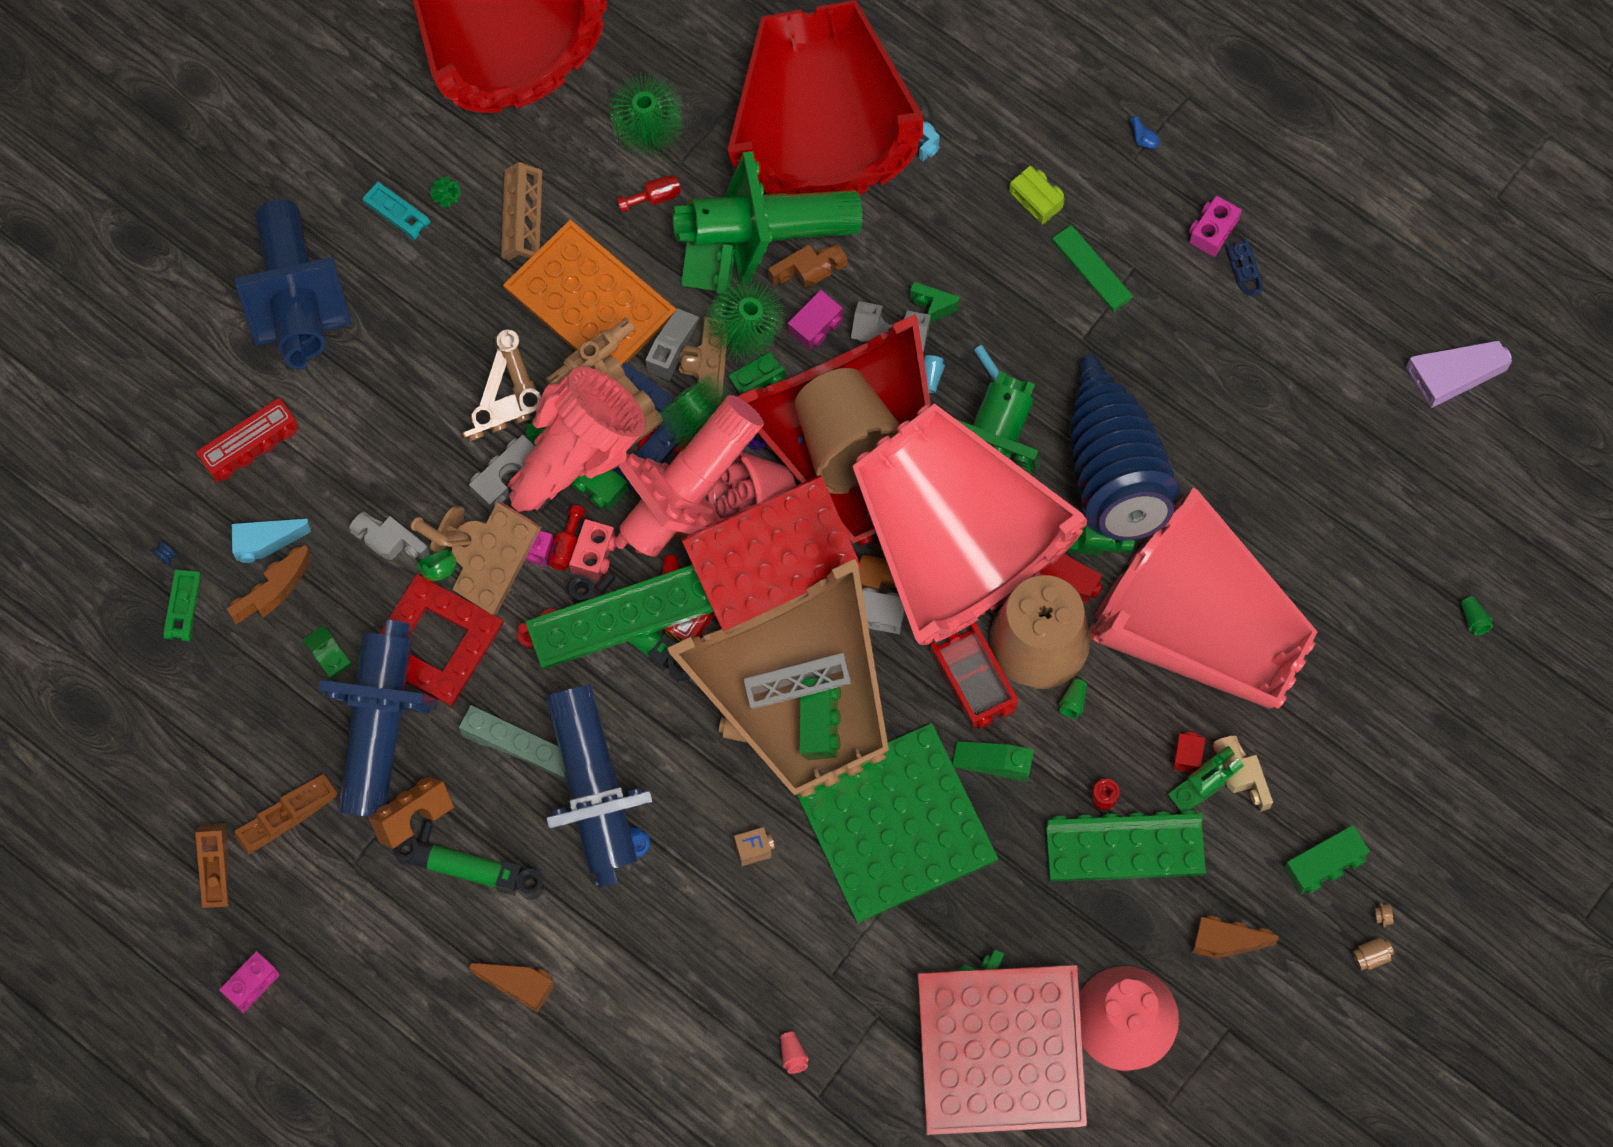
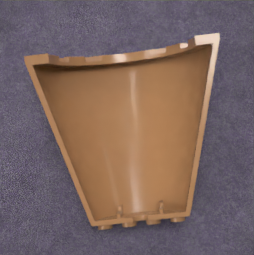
M856 559L833 569L827 576V579H823L806 589L808 593L724 632L721 629L707 634L701 639L700 637H690L668 647L672 657L794 795L800 794L801 798L816 792L814 788L824 784L827 788L840 782L839 776L848 773L850 777L863 771L862 765L870 761L873 765L886 758L884 753L889 750ZM844 653L851 684L840 687L841 699L838 700V709L841 714V723L838 725V734L841 740V747L837 750V758L807 760L800 754V697L751 710L744 679ZM843 671L829 674L826 677H831L835 681L843 679L844 675ZM795 684L783 686L776 690L783 694L790 693ZM770 691L753 694L754 700L765 699Z

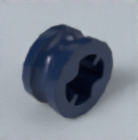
M161 541L158 543V548H153L151 551L166 565L171 563V558L177 556L170 547Z

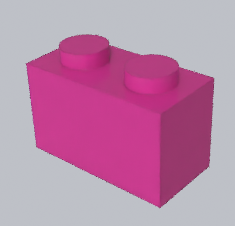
M820 290L788 322V333L810 351L814 346L818 347L824 342L826 334L831 329L835 330L840 326L843 321V308Z

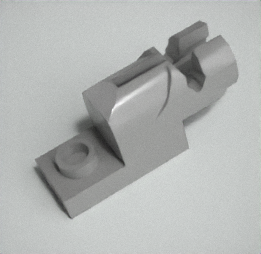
M362 512L349 526L352 534L360 540L364 539L368 547L385 559L392 560L403 548L413 559L418 557L422 560L430 555L427 545L391 516L383 523L366 512Z

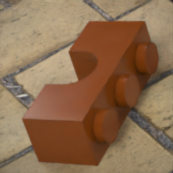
M426 777L419 780L417 785L409 791L400 793L397 799L391 803L379 807L376 813L368 818L379 843L395 848L413 836L410 828V818L416 810L419 811L420 816L435 821L454 808L443 781Z

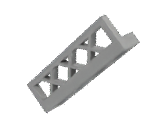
M844 653L745 678L744 683L750 708L753 710L849 685L851 680ZM843 671L844 675L843 679L835 681L826 677L829 674ZM819 677L815 686L807 687L801 683L803 679ZM795 684L790 693L783 694L776 690L783 686ZM770 691L765 699L754 700L753 694Z

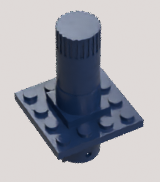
M275 199L274 201L264 203L256 213L265 266L264 272L248 274L234 279L255 346L277 341L278 351L286 364L293 369L303 370L308 369L306 360L318 356L324 350L326 345L325 330L352 325L334 258H322L309 262L298 206L286 199Z
M387 620L385 635L363 633L356 685L324 680L319 681L318 690L325 692V697L345 702L347 706L352 707L348 733L349 742L338 813L370 817L376 813L379 807L387 804L401 715H406L407 709L428 714L430 709L437 710L438 699L422 693L405 691L412 639L407 638L408 633H411L409 623Z
M590 684L546 696L565 770L564 775L572 808L570 811H567L566 806L551 810V816H547L549 828L577 822L589 873H595L596 879L594 881L598 888L618 883L614 868L638 861L625 808L652 802L650 791H644L643 787L627 790V796L623 797L621 787L618 785L613 762L610 759L595 696Z

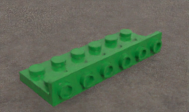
M1183 811L1180 813L1181 815H1170V812H1157L1155 816H1145L1144 813L1129 814V817H1119L1118 814H1106L1103 818H1093L1092 815H1081L1077 819H1067L1066 816L1052 817V820H1048L1046 824L1050 882L1205 876L1206 868L1202 833L1203 814H1196V811Z

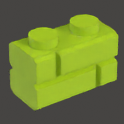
M1029 166L1010 183L1009 193L1041 224L1046 223L1063 207V192L1057 186L1052 187L1041 170L1036 171L1032 166Z

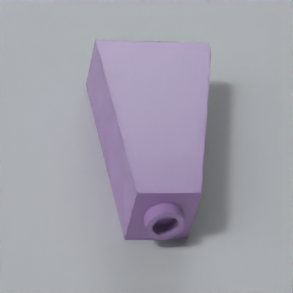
M1500 341L1414 356L1410 358L1406 369L1429 406L1433 408L1507 371L1512 360L1509 350L1503 347Z

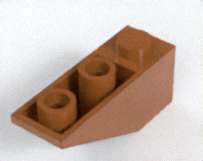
M1206 916V918L1201 917L1192 953L1220 959L1274 946L1279 936L1273 935V932L1268 929H1248L1246 924L1240 922L1228 924L1221 922L1222 919L1219 917Z

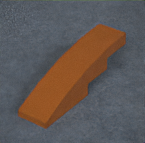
M322 774L284 795L277 804L257 814L255 820L235 830L234 837L246 854L249 855L311 816L334 799L338 793L326 776Z

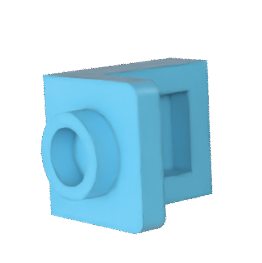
M923 122V137L919 140L923 144L919 150V159L922 161L928 156H934L939 149L940 135L935 132L934 127L928 122Z

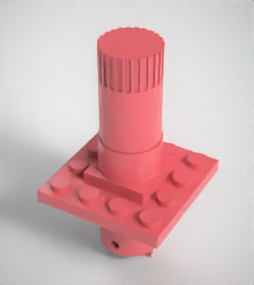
M728 395L670 465L655 462L650 458H640L635 454H626V460L618 467L642 499L621 523V532L614 540L617 548L623 549L628 543L636 549L637 553L656 557L677 531L691 535L723 520L719 518L715 512L716 508L705 497L764 425L762 417L751 405L737 396Z

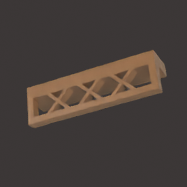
M521 162L504 170L501 258L511 260L519 255L530 259L540 249L542 170ZM526 173L534 176L533 186L526 179ZM527 193L533 201L532 208L529 207L525 200ZM525 216H528L532 222L531 230L525 224ZM525 238L531 244V251L524 249Z

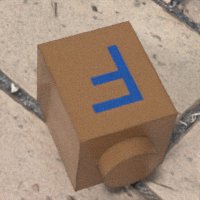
M764 827L734 836L742 866L772 858L771 849H775L771 834L766 835Z

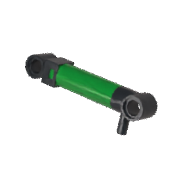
M608 572L597 586H594L593 582L585 576L575 577L569 584L572 603L575 605L605 595L604 592L616 579L615 575ZM581 588L588 590V593L584 596L576 594L577 590ZM653 632L628 641L648 656L650 662L662 671H665L668 667L670 676L673 679L686 681L691 678L684 669L678 670L674 667L678 662L669 653L668 647L677 643L665 634L662 636L657 632Z
M424 821L418 840L411 836L395 848H392L396 860L404 866L413 865L497 888L498 892L513 896L516 895L517 889H519L520 894L528 900L539 898L544 891L541 874L535 869L528 868L522 871L521 865L506 861L500 863L428 843L433 828V823L430 821ZM408 845L413 847V850L410 854H400V851L404 846ZM529 879L537 881V885L533 889L524 888V883Z

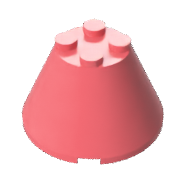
M742 451L707 495L708 502L716 508L715 512L719 518L724 520L795 487L796 483L794 474L787 466Z
M1131 966L1109 968L1093 976L1079 993L1082 1047L1088 1055L1103 1066L1120 1071L1146 1068L1159 1061L1171 1048L1178 1031V1008L1168 987L1152 973Z

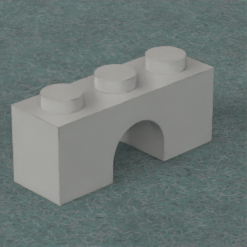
M858 302L853 322L852 339L867 343V341L888 331L892 325L886 323L882 318L883 306ZM907 311L905 318L914 314L917 316L922 350L924 352L931 315Z
M524 435L519 439H513L507 445L505 452L500 456L496 455L492 458L488 467L482 473H476L470 480L471 494L491 513L497 502L503 503L510 497L508 487L501 482L502 478L509 472H518L525 464L523 460L535 447Z

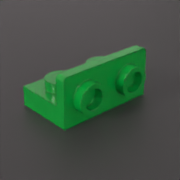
M769 352L760 357V359L758 358L728 375V379L738 395H742L752 389H764L772 384L786 379V370L783 366L780 367L772 353Z

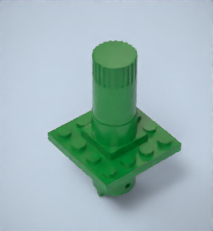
M743 152L723 197L689 199L686 206H674L672 215L673 232L677 242L689 241L692 246L736 244L734 260L739 285L740 282L743 285V280L745 285L750 283L751 276L755 275L757 266L761 263V258L766 253L769 242L789 240L791 238L857 235L861 231L863 220L861 199L856 191L763 195V185L758 180L759 164L754 160L753 152Z
M999 371L996 381L990 382L973 425L960 420L957 421L1027 473L1037 474L1040 468L1038 450L1017 443L1034 401L1030 396L1035 384L1019 381L1008 376L1007 373Z

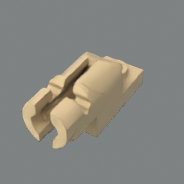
M1228 736L1216 740L1213 745L1216 755L1228 745L1235 753L1232 758L1224 763L1226 769H1228V765L1238 758L1245 766L1225 782L1232 793L1252 788L1250 796L1254 806L1258 805L1260 812L1269 810L1273 801L1257 755L1246 757L1237 736Z

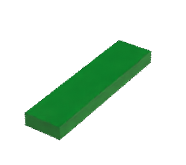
M1072 225L1052 238V243L1112 312H1115L1132 299L1133 295Z

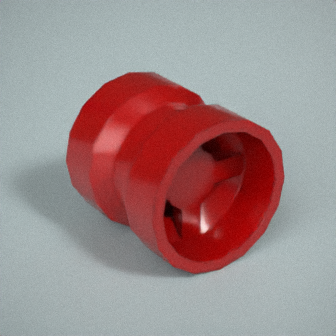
M1110 779L1098 781L1092 793L1094 806L1100 810H1110L1113 808L1119 796L1118 785Z

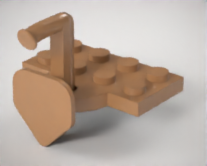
M502 502L496 503L487 522L469 521L464 524V508L454 506L446 513L438 530L423 522L421 517L415 518L411 523L413 531H418L432 540L430 545L432 551L439 552L443 551L447 546L452 547L456 561L463 567L452 590L492 615L498 613L542 528Z

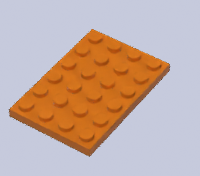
M571 219L503 284V289L575 351L601 331L610 330L625 317L628 318V323L631 322L635 331L618 342L619 346H617V349L608 355H612L620 365L624 362L628 363L666 325L673 313L677 311L675 307Z

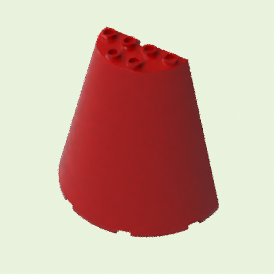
M413 0L435 84L443 95L451 99L455 105L466 110L483 113L502 112L501 108L511 105L515 108L523 107L543 98L565 82L564 76L573 68L577 71L594 49L604 26L602 15L607 8L606 0Z
M851 0L818 6L812 13H805L801 9L762 16L728 146V153L735 168H737L743 152H753L754 160L759 164V183H762L763 191L769 194L856 191L860 195L868 192L867 187L879 181L883 185L899 174L911 162L918 151L917 145L923 137V116L858 2Z
M916 314L892 324L887 332L790 379L772 384L764 389H752L737 396L751 405L762 417L764 425L758 433L801 483L816 477L796 413L795 399L803 387L816 377L841 368L858 370L900 425L907 420L911 422L918 416V411L924 406H931L919 323ZM799 436H801L804 439L803 442H800L798 440ZM860 486L850 488L849 493L845 494L829 493L848 538L853 543L859 542L860 546L873 541V535L877 534Z

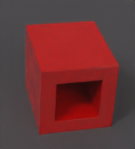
M1193 732L1179 734L1173 770L1193 773L1199 769L1202 763L1205 738L1199 737V734Z

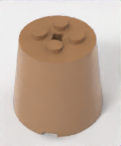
M841 368L826 372L804 386L795 399L796 413L816 476H822L829 493L845 494L849 493L850 488L858 487L859 483L853 469V465L857 463L856 459L864 452L868 451L870 453L877 448L876 444L886 436L893 438L899 433L897 431V428L900 426L899 422L864 376L856 369Z
M1048 575L1029 578L1014 589L995 615L989 632V647L1007 678L1019 685L1023 684L1035 687V689H1048L1068 682L1084 666L1090 649L1088 623L1079 593L1065 580Z

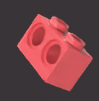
M585 519L569 564L571 573L600 581L602 573L606 574L609 568L610 560L607 559L610 551L614 552L616 548L614 527ZM597 536L605 538L601 543H594L592 541ZM591 558L597 560V563L593 566L584 564L586 560Z

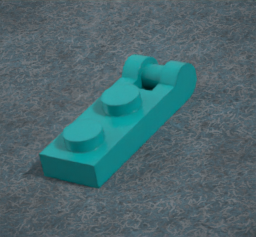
M377 182L362 198L364 204L391 222L412 240H416L420 235L421 229L426 228L431 223L424 214L380 182ZM411 218L415 220L412 226L407 223Z

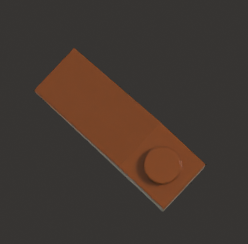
M226 823L200 825L195 835L202 908L229 906V874Z
M471 963L469 966L470 972L537 1013L554 988L553 981L550 980L552 976L540 968L535 971L529 967Z

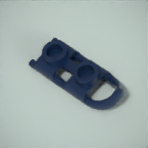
M1248 239L1237 243L1235 246L1225 245L1240 289L1249 296L1260 294L1263 289L1262 279ZM1236 260L1241 261L1242 267H1237ZM1256 279L1258 289L1249 290L1244 286L1243 282Z

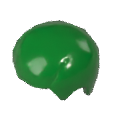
M447 549L430 555L417 563L422 576L432 582L448 579L455 572L457 566L453 552H449Z

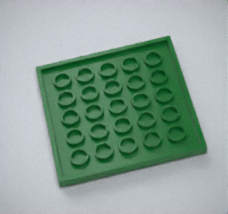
M932 723L888 742L889 750L884 753L886 756L884 760L873 765L871 761L862 765L863 771L849 777L848 773L839 776L840 782L826 788L824 784L814 788L816 792L801 798L800 794L796 795L857 924L998 862V857Z

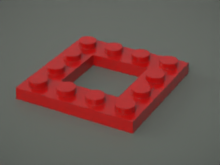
M416 574L388 620L409 623L412 633L424 612L428 610L467 631L443 672L412 655L409 657L406 683L453 707L502 628L504 621ZM386 624L379 634L385 635Z

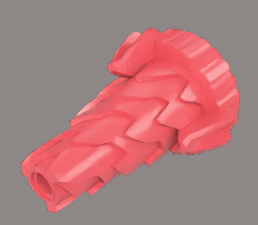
M586 366L572 369L559 384H548L543 392L533 420V425L536 428H546L535 439V447L523 460L525 463L523 467L508 483V487L512 490L509 495L512 502L511 505L518 512L538 510L548 498L552 500L559 491L567 488L579 475L581 477L586 475L588 478H593L622 464L626 460V451L641 436L646 425L644 413L632 394L608 374Z

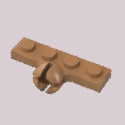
M705 317L702 326L701 346L685 345L679 358L681 363L679 371L682 374L694 376L697 382L701 381L706 375L710 378L709 375L713 372V377L716 379L715 381L718 383V388L722 393L723 390L720 387L723 385L726 347L725 344L720 349L717 347L721 341L719 340L721 338L717 337L721 335H710L711 333L720 332L715 330L711 332L713 330L707 328L716 327L711 325L718 324L709 323L711 320H707L713 318Z

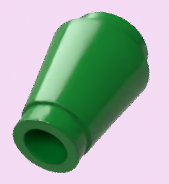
M1472 596L1464 599L1461 602V606L1463 607L1469 631L1478 636L1491 630L1493 627L1491 623L1492 618L1475 597Z
M1080 679L1072 681V684L1059 703V711L1062 715L1076 719L1083 713L1087 688L1085 681Z

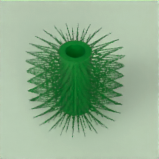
M645 74L646 91H643L642 85L641 92L638 82V85L632 89V94L624 88L628 94L622 93L621 96L627 97L631 101L624 100V98H616L614 101H623V103L626 102L627 104L617 103L615 106H608L612 109L620 107L615 111H609L614 115H618H609L613 118L610 119L612 121L618 119L619 130L620 128H629L627 131L620 130V135L621 133L625 135V133L633 131L632 134L630 133L628 136L620 138V140H626L628 137L632 138L628 142L626 141L624 145L629 142L632 144L634 140L636 145L640 140L644 151L646 148L647 152L648 140L649 144L651 140L656 154V144L654 143L656 141L661 143L660 138L668 144L667 137L672 138L668 134L675 132L670 129L667 130L665 127L676 129L684 126L675 124L683 121L677 118L682 116L679 115L682 113L680 112L682 110L676 108L681 105L676 104L675 101L678 99L674 96L671 99L667 97L659 101L660 98L669 95V92L663 95L660 92L662 90L660 88L656 94L655 91L659 87L657 86L653 90L654 84L653 86L652 84L650 85L651 90H649V87L647 89ZM665 101H671V103L669 102L668 104L666 103L665 105H660L661 103L663 104ZM665 106H667V107L669 106V107H670L669 109L667 108L666 110H665V109H664V110L662 109V108L665 107Z
M747 283L744 294L743 290L739 289L740 286L738 291L735 288H731L732 294L726 290L728 296L723 295L721 302L720 300L719 302L718 300L714 302V305H716L714 313L709 311L712 314L710 317L713 319H708L707 321L711 320L709 323L721 326L719 328H707L713 330L711 332H714V330L720 332L711 333L710 336H713L712 334L716 336L721 335L717 337L724 338L721 341L727 338L728 342L725 344V347L731 342V350L736 349L734 344H737L738 350L741 349V359L744 347H746V355L747 353L748 355L750 354V351H747L748 349L753 351L757 347L758 350L762 351L764 348L760 347V345H769L770 343L766 342L769 338L772 341L773 337L771 334L773 333L776 336L774 329L777 328L776 330H779L778 324L775 325V323L782 320L778 321L780 318L775 319L776 315L768 313L779 314L785 312H775L776 309L772 311L770 309L775 307L772 305L768 307L767 302H763L768 295L766 294L762 297L767 287L758 299L753 295H756L755 292H757L759 285H757L754 292L752 291V296L749 288L747 292ZM724 306L729 307L731 311H727ZM768 317V320L771 318L770 320H776V322L767 321L764 318ZM736 349V354H735L736 364H737V353H738V352H737V349Z
M712 379L701 380L697 385H692L689 388L687 386L686 390L682 393L680 392L677 397H674V402L664 408V416L666 417L667 415V419H673L669 423L672 422L675 425L674 427L678 430L679 436L683 432L684 438L688 441L687 443L694 438V435L699 432L723 402L722 397L716 390L717 388L714 391L712 389L715 385L712 383Z

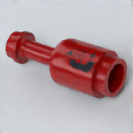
M666 175L645 183L643 192L624 198L622 195L620 198H617V202L621 212H628L629 207L645 201L650 202L654 206L677 198L676 195L681 194V189L675 175L671 177Z
M572 505L568 510L570 518L565 532H558L555 535L548 555V565L560 571H567L578 541L574 534L579 520L585 517L584 508Z

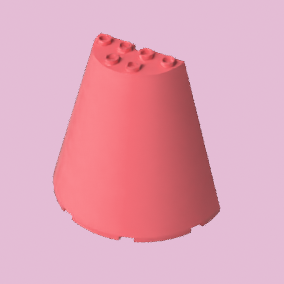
M935 403L932 406L926 405L920 409L915 419L911 422L907 420L897 428L899 432L893 438L889 436L882 438L876 444L877 448L870 453L867 451L861 454L856 459L857 463L853 465L916 641L920 645H928L933 639L935 642L943 640L978 621V617L985 614V611L989 608L993 611L1001 606L1020 583L1029 578L1040 576L1039 571L1046 568L1049 563L1053 565L1079 538L1083 532L1081 529L1087 524L1086 518L1080 511Z
M1193 487L1176 503L1170 521L1162 529L1144 540L1129 560L1128 569L1117 577L1094 616L1097 622L1090 626L1089 637L1099 644L1265 708L1271 709L1275 707L1278 709L1287 698L1284 695L1285 692L1296 681L1294 675L1301 670L1306 662L1303 658L1315 645L1313 640L1317 630L1201 493Z

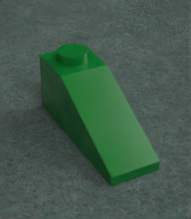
M957 741L952 765L955 768L1028 782L1034 750L1008 744Z

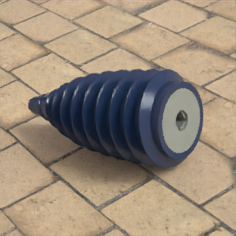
M1094 355L1085 356L1080 364L1081 387L1077 393L1070 425L1072 432L1071 447L1073 449L1072 460L1075 466V477L1078 481L1081 504L1089 527L1096 533L1122 541L1141 539L1156 533L1170 521L1174 512L1173 503L1179 494V485L1174 479L1173 468L1168 463V456L1162 449L1161 439L1156 435L1155 427L1148 420L1146 411L1138 406V401L1134 396L1127 394L1125 387L1114 383V378L1106 373L1098 358Z

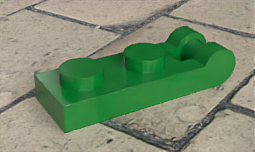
M175 570L164 628V639L173 640L176 637L181 638L182 641H191L202 576L200 572ZM175 622H183V627H175Z

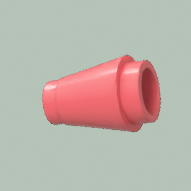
M795 1032L781 1035L783 1067L790 1074L799 1073L807 1069L809 1059Z

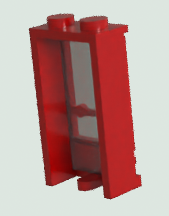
M976 622L971 624L969 632L960 636L958 633H955L948 637V642L937 646L935 642L930 645V653L934 657L972 730L977 727L980 729L986 728L993 723V719L999 716L1006 718L1016 711L1019 700Z

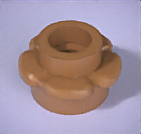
M1380 902L1379 908H1375L1376 923H1382L1384 928L1386 925L1393 924L1391 904Z

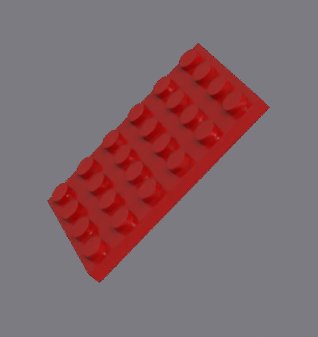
M821 475L681 539L723 632L808 593L806 589L823 579H827V576L833 569L856 559L858 568H861Z

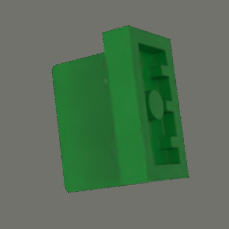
M687 241L682 286L717 291V293L720 292V294H723L721 292L722 288L730 291L729 286L731 285L736 244L692 246Z

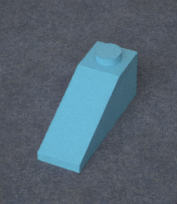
M308 519L232 524L233 554L236 560L242 563H252L255 559H263L310 533V523Z

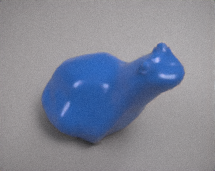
M1139 116L1131 117L1130 121L1134 129L1136 143L1139 146L1156 149L1160 143L1157 134L1151 129L1144 127Z
M629 827L637 858H639L649 850L651 846L650 838L640 828Z

